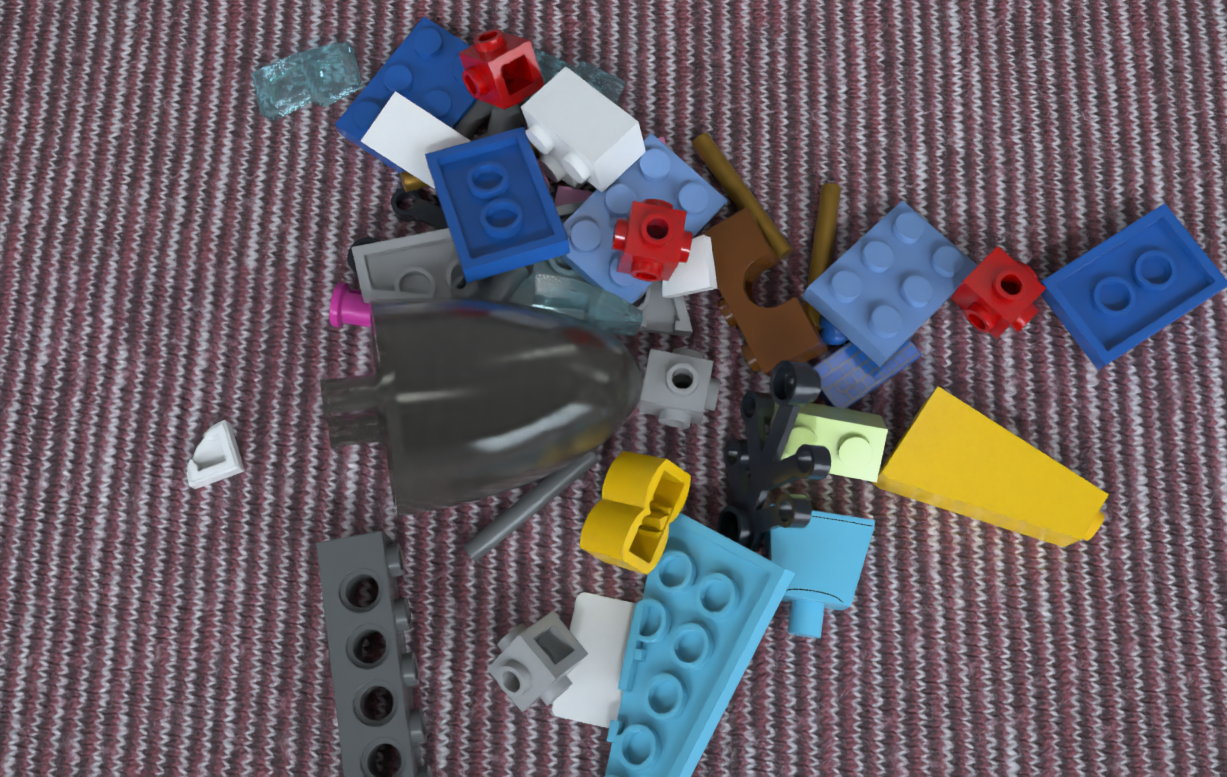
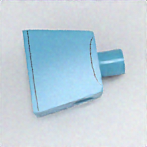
M812 510L810 522L805 528L779 527L765 532L766 558L795 573L781 600L791 603L788 634L808 638H821L824 608L843 611L851 606L873 534L875 520Z

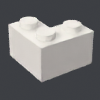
M566 66L521 106L529 127L526 130V135L537 148L540 158L537 160L538 165L545 172L546 176L556 183L563 180L571 188L580 189L588 181L600 192H603L646 152L639 122Z

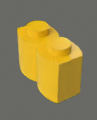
M622 451L615 458L606 474L602 489V499L595 504L585 520L580 536V548L605 563L648 575L655 568L665 550L669 534V524L675 520L685 504L690 488L691 475L668 459Z

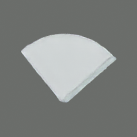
M702 235L692 239L687 263L679 262L669 281L663 280V297L674 298L718 289L711 237Z
M228 421L218 422L203 434L204 438L197 446L192 459L189 460L187 478L189 486L198 489L245 471L231 424Z

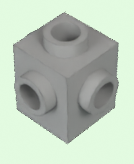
M675 348L672 353L650 349L640 396V413L659 416L658 421L660 423L676 428H689L690 423L701 425L704 409L715 411L721 380L711 378L714 361L703 359L704 355L702 353L687 348Z
M552 611L529 628L521 623L504 636L497 644L502 653L487 670L521 712H524L539 699H542L548 706L561 696L573 684L567 675L588 655V652Z

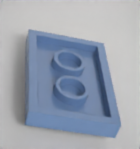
M652 133L643 141L646 152L605 191L600 192L596 189L563 224L569 241L570 253L559 257L623 314L629 310L654 282L638 280L630 274L616 272L620 251L612 250L611 247L617 217L626 219L633 201L642 203L645 199L664 200L671 203L673 209L687 211L684 230L692 231L693 239L724 208L728 201Z
M902 200L810 284L802 297L881 367L953 295L962 281L978 265Z

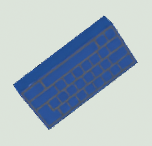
M908 339L879 367L850 341L812 369H815L820 375L821 390L819 395L827 406L849 409L917 361L922 354L913 342Z

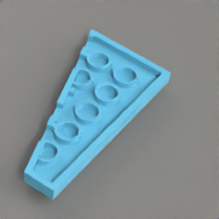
M682 513L678 514L675 520L669 524L667 544L659 562L647 575L643 599L635 604L618 689L623 690L617 721L611 720L607 741L612 742L604 777H691L795 573Z

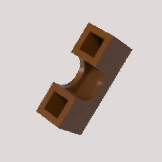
M747 207L698 235L711 237L717 286L723 296L722 299L717 301V305L731 328L738 325L747 342L742 344L740 348L746 361L755 373L762 370L765 375L771 378L774 367L782 360L807 362L828 350L806 307L796 296L772 308H764L757 305L754 298V286L758 277L765 270L779 263L780 260L758 219Z

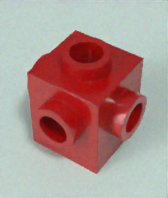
M494 29L478 35L473 40L474 45L459 52L465 69L462 72V79L469 93L478 100L504 110L520 103L545 85L531 42L528 39L504 33L500 29Z
M645 199L642 203L633 201L626 219L617 217L611 249L620 251L616 272L630 274L633 278L642 281H669L679 262L687 263L690 254L693 233L692 231L684 230L687 211L673 209L671 203L660 199Z
M997 246L962 281L950 299L965 311L966 319L974 328L983 333L989 332L997 340L1009 327H1012L1018 333L1040 311L1033 302L1046 287L1038 281L1036 273L1027 264L1015 261Z

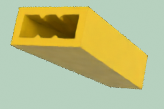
M939 386L925 400L879 470L877 482L872 481V484L882 490L1061 547H1066L1082 539L1088 541L1094 536L1105 519V514L1099 510L1109 495Z

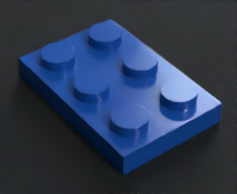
M424 16L335 123L339 134L399 174L406 171L362 143V138L395 91L454 129L477 100L469 93L463 82L462 72L465 69L459 56V52L467 49L470 45Z
M524 127L425 154L427 166L466 283L570 253L568 237Z
M1165 203L1040 282L1046 287L1041 296L1098 371L1227 287L1226 278Z

